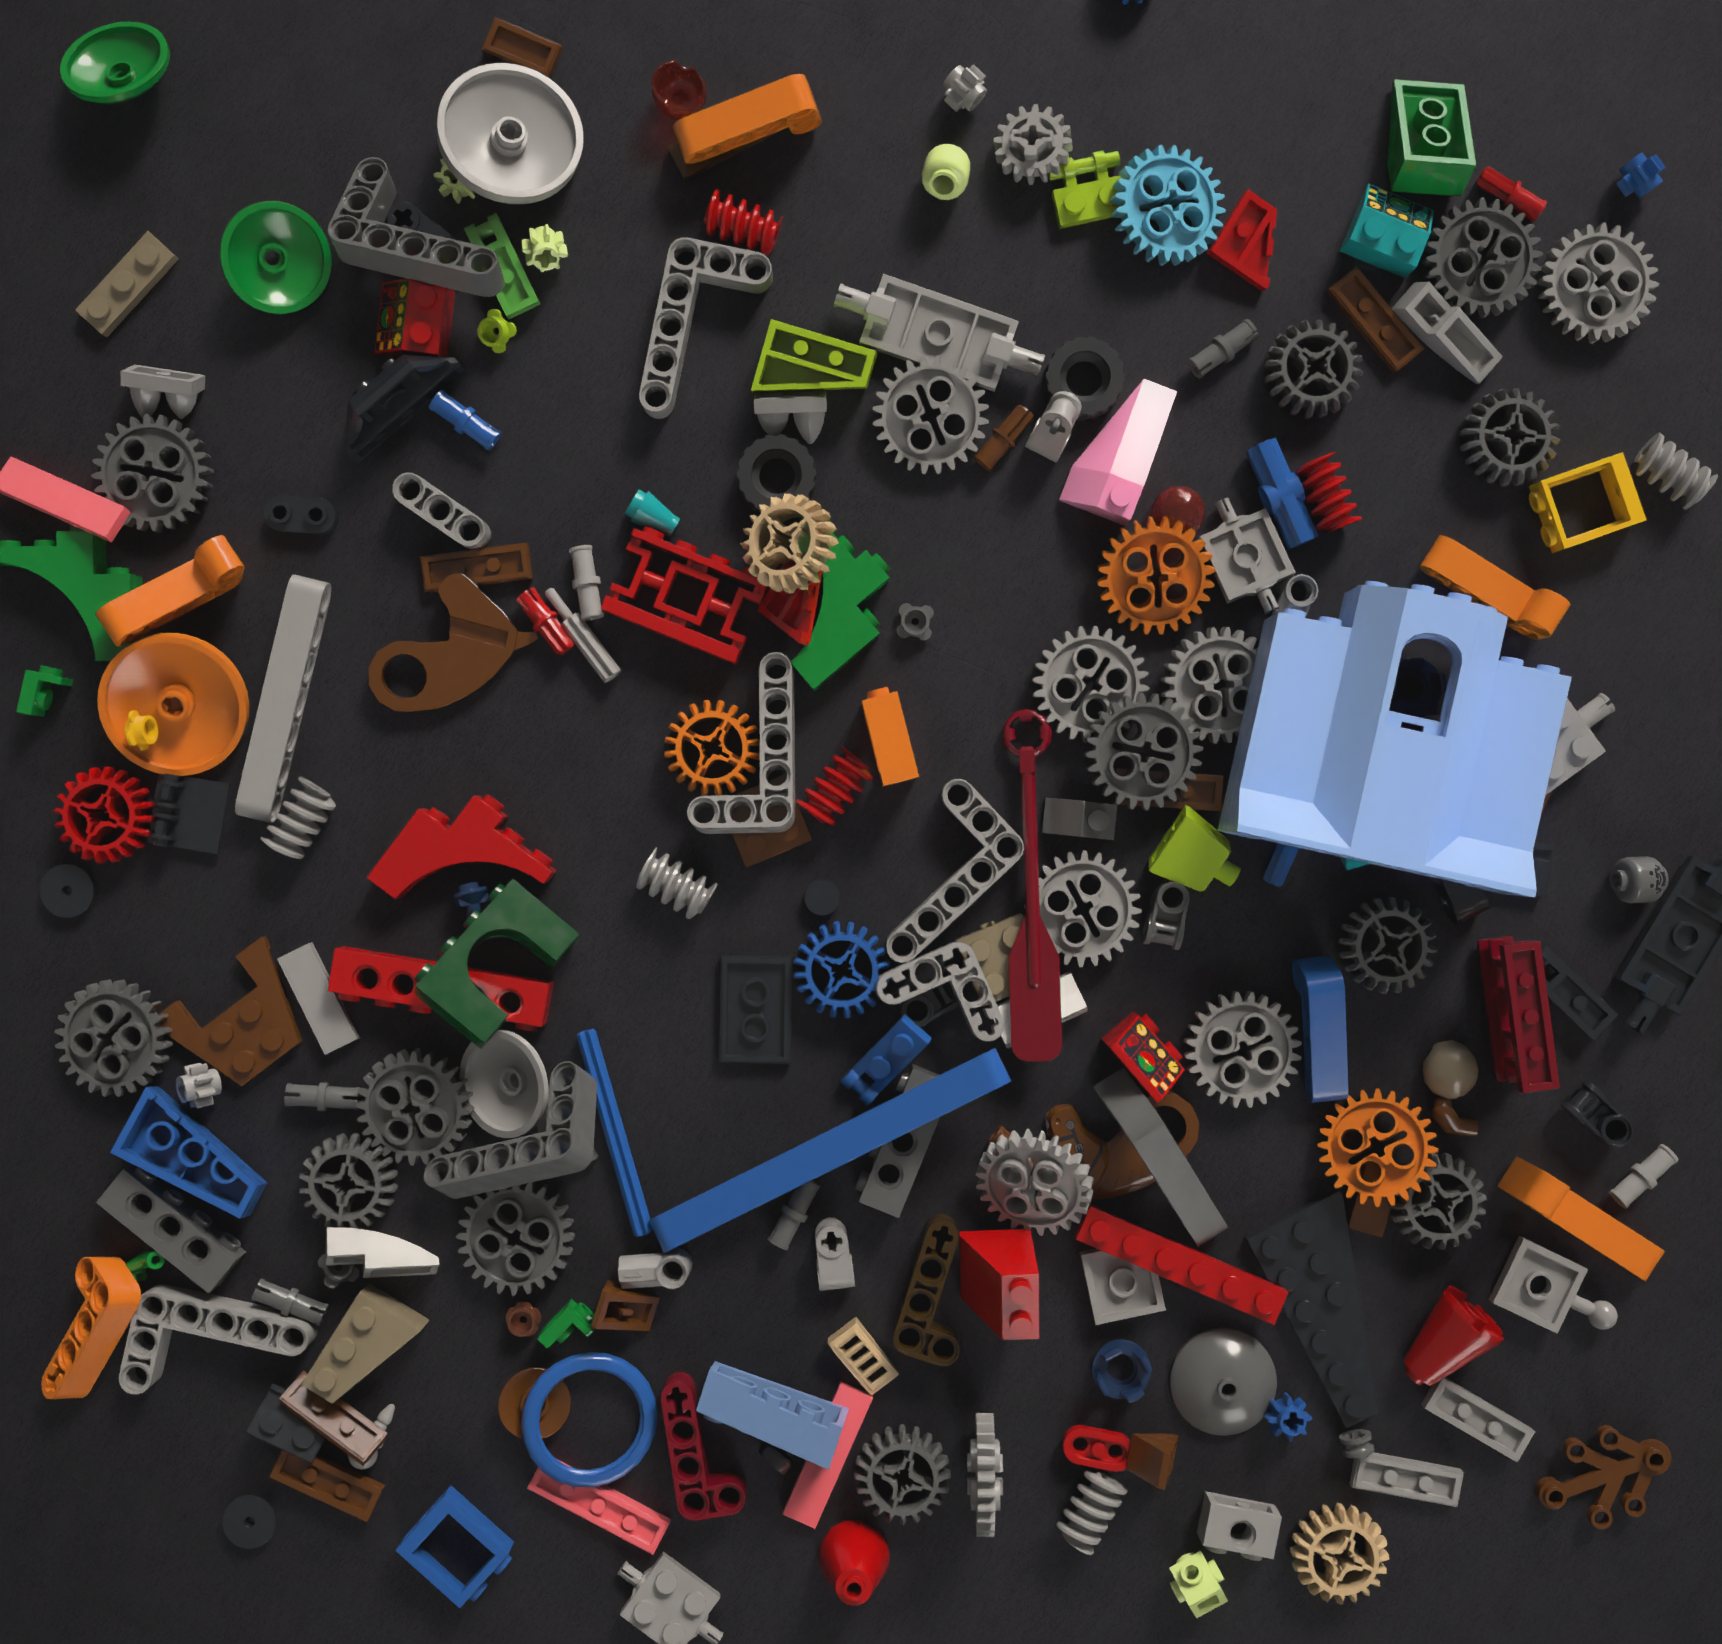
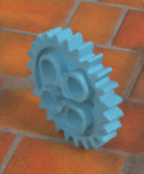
M1162 145L1156 147L1153 153L1147 148L1139 155L1140 158L1134 156L1128 162L1129 166H1125L1119 172L1122 179H1118L1113 184V188L1119 193L1110 198V202L1119 205V208L1111 213V217L1121 218L1122 223L1115 230H1126L1128 235L1123 243L1127 244L1134 241L1136 243L1133 252L1135 255L1144 249L1147 251V262L1158 255V261L1161 266L1166 264L1170 258L1173 265L1176 266L1183 259L1189 262L1196 257V253L1202 254L1208 249L1207 244L1209 245L1217 239L1214 232L1222 228L1223 224L1216 218H1219L1226 212V209L1217 206V203L1225 198V195L1215 193L1214 188L1221 182L1220 180H1209L1208 176L1213 168L1209 167L1202 170L1200 168L1203 159L1201 156L1192 162L1189 160V149L1178 156L1176 145L1169 148L1166 153ZM1177 180L1185 185L1186 192L1178 187ZM1143 184L1148 185L1152 189L1153 196L1145 192ZM1192 199L1196 201V203H1183L1186 200ZM1162 202L1164 203L1163 206L1157 207V206L1160 205ZM1179 204L1174 209L1172 208L1173 205ZM1139 208H1149L1151 210L1142 212ZM1183 215L1189 217L1192 227L1184 222ZM1150 219L1158 224L1159 232L1151 227Z

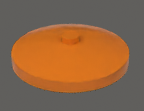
M158 633L140 638L129 644L112 659L104 671L99 684L98 711L107 736L126 758L138 766L155 773L186 776L207 771L224 761L239 744L247 727L249 698L241 674L223 652L197 637L180 633ZM136 710L140 716L151 715L157 722L158 738L154 744H150L147 750L142 751L138 745L130 746L127 742L125 724L128 721L130 711Z

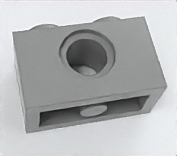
M1205 1491L1197 1534L1202 1545L1207 1550L1217 1554H1226L1227 1551H1233L1254 1561H1260L1262 1557L1274 1559L1282 1516L1274 1504ZM1235 1524H1246L1243 1532L1239 1534L1230 1533Z

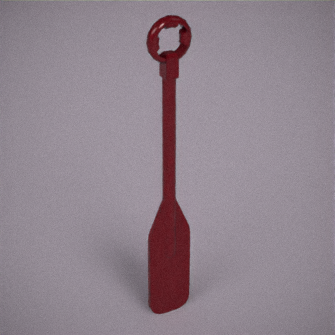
M1024 709L1016 711L1007 719L1003 727L1002 736L1004 745L1009 752L1020 757L1026 915L1009 956L1011 1046L1017 1058L1030 1062L1055 1059L1062 1051L1063 1043L1060 958L1041 918L1039 900L1036 757L1043 753L1050 744L1052 731L1050 723L1046 722V717L1036 710ZM1034 717L1039 719L1043 724L1038 728L1039 738L1043 740L1041 745L1036 749L1033 746L1021 747L1020 751L1017 750L1011 743L1016 740L1015 729L1011 728L1013 723L1019 718L1021 722H1032Z

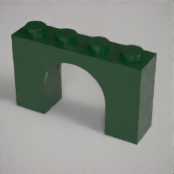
M514 879L506 887L500 883L488 896L487 901L490 904L482 913L475 910L463 924L466 931L458 939L452 936L438 952L442 957L434 966L427 963L414 978L417 982L414 994L480 1049L501 1028L508 1014L480 992L471 981L467 969V959L472 950L488 939L497 937L510 938L523 944L550 968H553L572 947L579 936L577 931Z

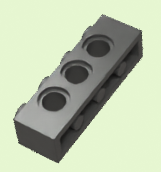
M912 1064L909 1072L902 1071L895 1090L899 1091L901 1095L939 1076V1074ZM939 1118L910 1131L912 1141L906 1147H898L890 1141L869 1152L868 1156L874 1159L869 1171L862 1169L855 1186V1190L860 1191V1203L897 1218L900 1217ZM886 1164L895 1165L899 1170L897 1177L892 1180L881 1178L878 1172Z
M133 1164L124 1168L96 1203L207 1293L213 1291L224 1281L245 1255L246 1251L240 1247V1241L228 1232H221L212 1224L213 1220L208 1214L198 1209L194 1210L184 1202L185 1197L178 1190L164 1186L156 1179L157 1176ZM142 1194L151 1199V1210L144 1208L141 1204ZM169 1217H173L179 1222L180 1232H175L169 1227ZM197 1240H202L207 1244L208 1255L198 1251L196 1247Z

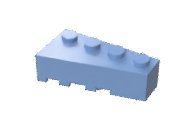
M715 1361L709 1369L696 1411L704 1414L703 1417L711 1422L729 1425L742 1433L756 1437L829 1470L849 1408Z

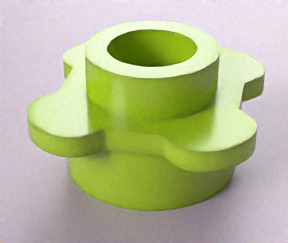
M498 309L489 310L487 318H484L477 328V334L481 342L486 346L492 347L495 353L504 352L506 350V343L510 337L516 335L517 331L515 324L507 322ZM495 328L499 329L498 335L495 333Z

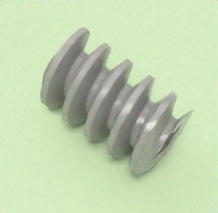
M1659 432L1636 455L1634 463L1638 462L1639 466L1635 474L1640 476L1649 470L1651 474L1647 483L1651 485L1659 479L1663 480L1659 492L1663 493L1671 487L1674 488L1670 499L1674 502L1684 495L1686 498L1682 508L1686 510L1699 502L1715 484L1718 474L1711 476V469L1707 466L1699 468L1700 461L1696 458L1687 460L1688 453L1685 450L1681 449L1675 452L1676 444L1674 442L1668 441L1663 444L1665 436Z
M299 777L298 780L305 789L303 791L296 789L290 791L297 801L296 803L284 801L283 805L289 811V814L276 813L275 815L282 825L280 827L271 825L267 827L274 836L273 839L261 837V840L273 850L296 859H302L305 855L304 850L300 846L310 847L313 843L312 838L307 833L317 835L321 829L315 821H327L328 816L323 809L334 810L336 807L328 792L313 782Z
M656 847L638 876L636 888L641 890L650 884L649 895L651 897L663 891L661 903L667 904L674 898L673 910L676 912L688 906L686 918L691 919L697 913L701 914L719 884L715 882L706 889V876L703 875L698 880L693 881V868L681 874L682 862L678 860L671 867L668 866L670 855L666 853L661 858L656 859Z
M1085 1471L1084 1476L1090 1481V1486L1078 1484L1077 1488L1084 1495L1083 1498L1071 1496L1070 1500L1077 1507L1076 1511L1064 1509L1063 1513L1070 1522L1058 1521L1056 1525L1063 1532V1537L1070 1545L1087 1555L1094 1554L1092 1545H1098L1101 1541V1536L1098 1532H1105L1107 1530L1108 1523L1106 1520H1111L1115 1516V1511L1112 1507H1119L1121 1505L1122 1499L1119 1494L1125 1495L1128 1489L1123 1483L1106 1473Z

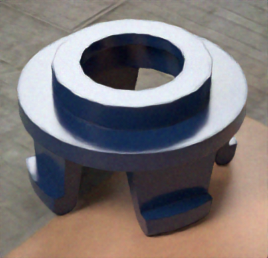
M1415 657L1400 660L1390 708L1397 713L1415 717L1431 712L1439 702L1441 694L1446 692L1447 680L1445 674L1438 673L1437 669L1431 663L1425 661L1424 658ZM1414 675L1420 679L1423 689L1421 695L1416 700L1407 701L1399 695L1398 682L1403 676Z
M1117 1339L1104 1344L1096 1352L1092 1362L1093 1379L1102 1394L1115 1399H1126L1129 1404L1145 1396L1144 1388L1147 1386L1152 1372L1146 1352L1138 1344L1125 1339ZM1122 1354L1132 1360L1133 1371L1127 1378L1119 1380L1111 1377L1107 1367L1109 1360Z

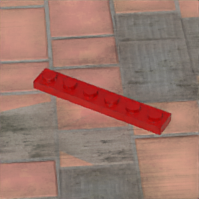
M1089 1204L1088 1211L1084 1214L1074 1236L1078 1241L1275 1325L1289 1293L1283 1287Z

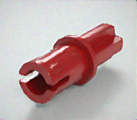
M1491 167L1484 168L1476 180L1478 187L1502 201L1501 206L1505 208L1507 205L1512 204L1513 209L1520 213L1524 212L1525 216L1532 222L1539 217L1547 204V201L1540 199L1521 187V181L1518 180L1515 183Z
M534 587L530 588L529 592L527 590L524 591L516 599L517 604L521 606L533 622L534 631L541 632L556 654L562 655L574 646V641L556 619L558 614L549 609Z

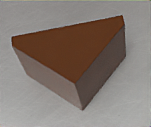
M608 1280L602 1290L591 1327L608 1330L650 1331L660 1297L637 1288L622 1289L620 1283Z
M1132 1434L1126 1469L1156 1488L1165 1490L1173 1469L1179 1435Z

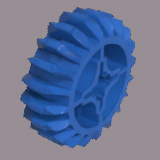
M835 921L833 923L834 933L831 934L828 933L825 925H821L819 928L823 936L821 939H818L812 932L807 936L809 941L814 944L812 948L806 944H800L799 950L807 954V957H795L794 963L805 967L804 970L794 972V978H805L806 982L800 984L797 990L798 992L811 990L812 993L806 997L805 1002L810 1004L818 998L820 1002L817 1005L816 1011L819 1013L824 1010L827 1004L831 1006L830 1017L835 1018L837 1007H843L844 1017L850 1018V1006L855 1005L857 1012L861 1015L864 1013L862 1001L866 1000L872 1007L876 1005L875 999L870 994L872 992L876 993V980L883 974L879 973V969L890 967L889 961H878L877 958L887 952L886 948L880 947L874 950L872 946L878 942L879 938L877 935H874L868 941L863 939L868 930L864 926L860 929L858 935L853 934V922H848L847 932H840V923ZM845 940L851 942L846 951L840 956L834 957L819 951L823 946L833 941ZM860 947L865 950L872 963L870 979L859 972L854 966V960ZM849 954H852L849 958L850 965L848 966V969H852V975L843 974L841 978H838L835 985H832L835 980L834 973H836V970H832V964L840 965L843 961H846ZM813 960L820 963L830 974V979L824 991L817 986L813 978ZM844 983H852L864 988L860 993L852 997H833L838 988Z

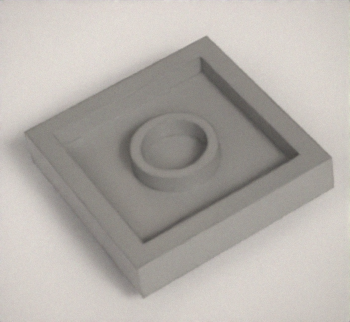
M1097 1248L1080 1252L1092 1314L1096 1325L1166 1310L1159 1275Z

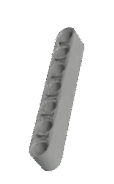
M295 574L291 576L288 582L236 798L235 813L239 816L268 823H274L277 819L275 815L279 813L330 603L331 584L328 582Z

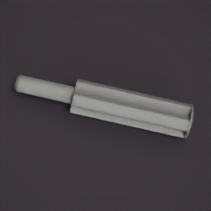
M554 588L546 590V597L564 619L561 623L562 627L603 682L606 683L614 679L622 670L586 622L581 620L580 614H572Z

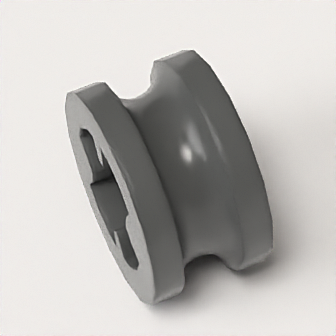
M1354 1429L1340 1434L1339 1441L1345 1445L1341 1450L1342 1455L1347 1458H1362L1374 1453V1445L1369 1443L1372 1439L1371 1432L1366 1429Z

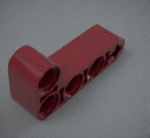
M685 1372L673 1373L665 1381L661 1393V1405L679 1513L684 1518L693 1521L736 1514L745 1504L747 1493L746 1480L735 1471L709 1474L701 1416L696 1411L698 1397L694 1379ZM674 1387H679L680 1393H684L682 1407L678 1409V1395L676 1392H673ZM679 1422H687L692 1426L693 1431L688 1434H682L676 1430L675 1425ZM691 1457L698 1462V1466L694 1469H687L680 1461L683 1458ZM732 1487L739 1492V1495L736 1498L729 1499L721 1491L724 1488ZM690 1493H698L703 1497L704 1501L699 1504H693L687 1500L686 1496Z

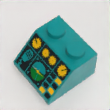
M1368 183L1339 251L1397 276L1406 278L1417 267L1431 234L1434 210Z

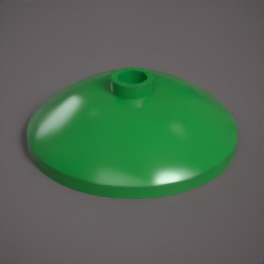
M130 21L111 23L89 31L77 39L62 58L60 74L67 89L80 99L101 104L124 102L145 93L161 79L170 61V49L162 33L148 24Z
M264 201L249 205L239 211L229 221L220 241L219 259L225 280L242 301L260 311L274 314L299 311L309 306L321 295L329 280L332 262L327 238L318 223L308 213L294 205L280 201ZM268 251L276 254L277 261L274 265H269L265 260V255Z

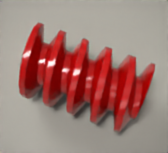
M715 189L705 213L704 226L706 225L707 235L710 237H714L720 230V239L724 242H727L733 235L734 245L737 247H741L747 240V249L755 251L761 244V253L767 257L777 243L784 215L778 222H774V210L770 209L764 218L760 217V205L758 204L755 205L751 212H747V200L745 199L736 208L733 206L732 194H729L724 202H720V190Z
M1336 452L1309 461L1295 471L1298 477H1307L1302 483L1304 491H1313L1306 497L1305 503L1318 504L1310 512V516L1323 517L1316 524V530H1328V533L1362 520L1361 516L1349 515L1357 507V504L1344 502V499L1352 493L1351 489H1339V486L1347 479L1346 476H1334V472L1342 466L1341 462L1329 463L1328 459Z
M841 746V749L846 757L842 758L836 755L832 757L837 768L833 769L825 766L822 769L827 780L815 777L813 780L818 791L805 789L804 792L809 802L796 800L798 804L821 823L824 822L833 826L836 820L832 815V811L844 814L845 809L841 801L849 803L855 801L850 790L853 789L859 792L864 790L859 779L862 778L868 781L873 779L868 767L843 746Z

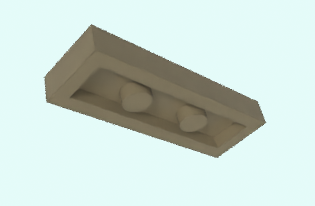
M147 231L76 308V311L97 331L108 337L179 258L153 234Z

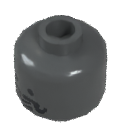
M1648 856L1620 859L1609 877V883L1615 895L1622 902L1629 904L1657 901L1667 889L1669 880L1668 873L1656 858Z

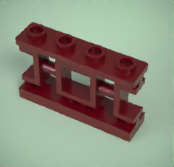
M1512 936L1478 940L1477 950L1495 1080L1499 1082L1507 1081L1508 1083L1517 1082L1518 1091L1522 1093L1560 1088L1541 941H1514Z

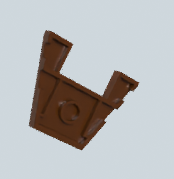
M266 936L260 937L236 955V958L257 984V987L205 1027L201 1028L180 1000L175 1001L159 1013H168L169 1015L161 1022L162 1027L172 1028L173 1031L167 1033L169 1037L241 1086L247 1084L302 1042L288 998L286 999L279 980L281 976L277 965H274L269 950L271 946Z

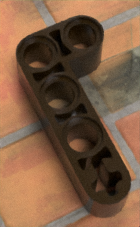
M938 1213L930 1217L925 1225L892 1332L895 1348L900 1353L945 1367L952 1365L959 1357V1342L957 1334L952 1328L934 1322L933 1317L959 1235L953 1218L947 1214ZM942 1226H946L949 1235L942 1236L940 1251L935 1248L937 1243L935 1231H940ZM926 1260L938 1261L940 1263L939 1270L933 1274L923 1272L921 1266ZM916 1294H924L930 1300L925 1307L917 1308L910 1303L911 1298ZM906 1328H913L919 1333L917 1338L910 1342L902 1340L899 1334ZM940 1339H947L952 1342V1347L947 1352H938L933 1346Z

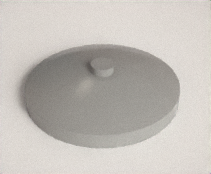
M493 63L478 66L459 76L448 87L440 102L436 122V136L440 153L455 177L475 193L501 203L529 204L542 201L556 194L574 175L583 149L582 123L571 99L555 82L545 75L517 64Z

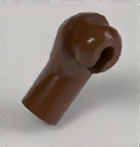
M1437 1097L1433 1100L1431 1115L1440 1130L1454 1135L1477 1136L1479 1128L1477 1119L1459 1117L1454 1108H1452L1453 1103L1451 1099Z

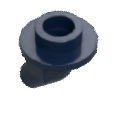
M478 882L460 885L457 887L458 893L452 895L457 909L466 907L465 921L475 910L481 912L480 904L487 902L488 888L486 886L480 887Z

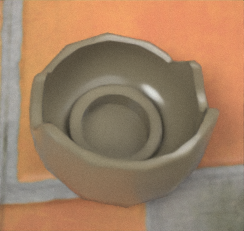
M1449 1040L1433 1045L1432 1051L1423 1060L1422 1070L1424 1082L1434 1094L1447 1099H1457L1459 1096L1462 1097L1473 1088L1478 1078L1479 1068L1475 1056L1465 1044Z

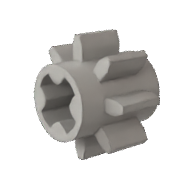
M974 64L970 68L958 65L950 72L943 83V87L947 90L944 101L956 112L960 108L972 111L979 105L987 93V89L983 86L985 84L983 80L986 75Z
M207 1063L184 1066L185 1075L178 1076L176 1079V1090L181 1102H190L191 1108L213 1105L212 1096L219 1095L222 1089L218 1071L215 1068L208 1069Z

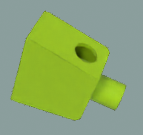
M1186 804L1149 857L1150 872L1197 891H1204L1213 878L1230 887L1239 876L1241 868L1226 860L1231 852L1230 841Z

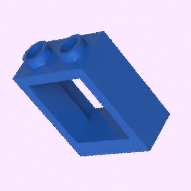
M450 1485L403 1537L395 1551L455 1605L461 1608L469 1598L474 1602L482 1594L488 1585L485 1580L492 1572L498 1575L512 1559L509 1552L514 1541ZM447 1514H450L493 1553L466 1585L461 1583L420 1546Z

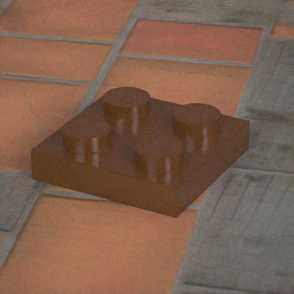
M784 774L769 780L768 783L773 786H779L786 781L787 777ZM760 785L736 795H760ZM796 799L795 821L787 831L780 833H732L746 868L812 840ZM746 806L736 808L733 812V820L739 823L745 822L751 815V809ZM774 806L769 811L768 818L773 822H780L785 819L788 810L784 806Z

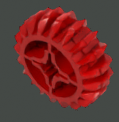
M93 767L89 769L88 775L83 772L76 774L77 783L68 781L64 784L69 794H59L56 796L64 803V806L53 810L55 814L62 815L63 821L56 822L54 826L56 828H65L66 832L62 834L60 840L63 842L72 841L69 851L78 853L82 850L81 858L84 860H91L94 857L96 863H106L107 859L114 863L120 862L121 855L126 858L132 857L134 855L133 847L138 849L145 846L140 836H150V833H152L145 825L149 822H155V816L147 815V809H152L154 802H144V798L148 796L150 791L147 788L137 790L141 781L139 778L132 777L128 779V771L119 770L116 773L114 767H104L102 771L98 767ZM105 785L109 786L106 794H101L97 802L86 801L88 795L95 789ZM124 799L128 805L129 816L123 811ZM95 809H107L104 813H109V818L116 821H103L105 817H101V812ZM81 814L84 815L87 819L86 830L82 823ZM113 828L125 829L124 833L116 841L107 845L102 844L104 836H109Z

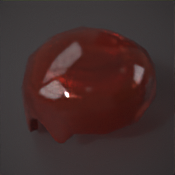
M670 60L659 65L652 75V98L657 109L669 118L680 120L703 109L707 102L706 83L695 67L686 68L681 66L677 60Z
M1171 486L1164 489L1158 494L1151 505V517L1156 526H1160L1163 517H1167L1169 528L1171 529L1178 521L1183 523L1182 534L1191 528L1197 532L1203 525L1206 516L1204 501L1197 491L1188 486Z

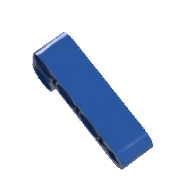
M1330 955L1293 959V981L1296 990L1301 996L1304 1074L1308 1100L1310 1103L1347 1099L1349 1089L1346 1003L1343 975Z

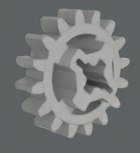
M1038 104L1033 105L1031 112H1026L1023 106L1019 107V116L1017 117L1008 113L1006 115L1007 126L999 124L997 127L999 137L994 138V147L997 150L995 152L997 164L1002 163L1003 173L1006 175L1013 171L1015 182H1019L1023 176H1026L1029 185H1033L1035 177L1040 176L1044 183L1047 182V173L1050 171L1058 176L1060 174L1059 163L1068 164V152L1073 150L1072 139L1070 138L1071 128L1070 125H1064V116L1059 114L1053 118L1052 107L1050 106L1043 113L1039 112Z

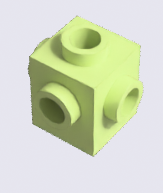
M1201 1551L1187 1553L1181 1556L1175 1565L1169 1567L1175 1578L1174 1581L1170 1582V1585L1180 1603L1186 1601L1196 1618L1228 1602L1219 1582L1225 1580L1214 1559L1207 1562Z

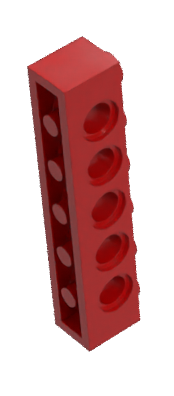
M347 946L334 949L328 991L339 993L338 999L359 1002L360 997L374 999L373 1004L376 1006L394 1008L396 1003L409 1005V1011L430 1013L432 1008L414 994L415 986L417 985L414 978L427 963L434 966L437 961ZM467 967L473 984L481 988L486 997L508 1014L506 1021L515 1022L516 1029L536 1031L537 1026L542 1027L547 1024L554 981ZM367 968L374 970L378 976V982L375 987H370L364 982L363 974ZM402 974L408 975L413 980L414 986L411 993H405L399 987L398 981ZM507 992H513L520 998V1007L517 1011H512L505 1006L504 996Z

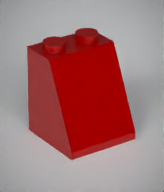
M1031 1229L959 1231L960 1298L1002 1340L1039 1339V1272Z

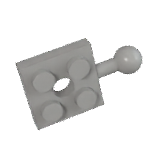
M1521 1236L1518 1237L1489 1297L1492 1303L1557 1334L1570 1308L1587 1315L1589 1322L1601 1330L1613 1327L1618 1318L1617 1311L1611 1303L1603 1300L1592 1303L1576 1295L1588 1271L1586 1267ZM1536 1276H1544L1546 1278L1545 1289L1540 1293H1532L1530 1290L1532 1279Z

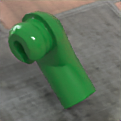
M149 1249L128 1261L126 1266L136 1281L143 1282L148 1277L146 1268H161L165 1258L157 1251Z

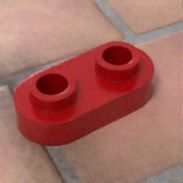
M1074 1425L1064 1433L1062 1447L1066 1457L1071 1462L1114 1472L1126 1469L1131 1442L1123 1433L1086 1425ZM1077 1438H1084L1086 1440L1082 1447L1073 1445ZM1114 1444L1121 1447L1120 1451L1116 1454L1108 1452L1110 1446Z

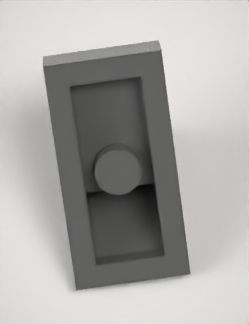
M1045 797L1042 833L1114 840L1117 805Z

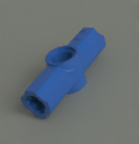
M1276 437L1246 451L1247 458L1260 484L1258 488L1260 499L1268 514L1274 516L1288 550L1317 538L1319 535L1304 503L1306 497L1302 483L1298 476L1290 471Z

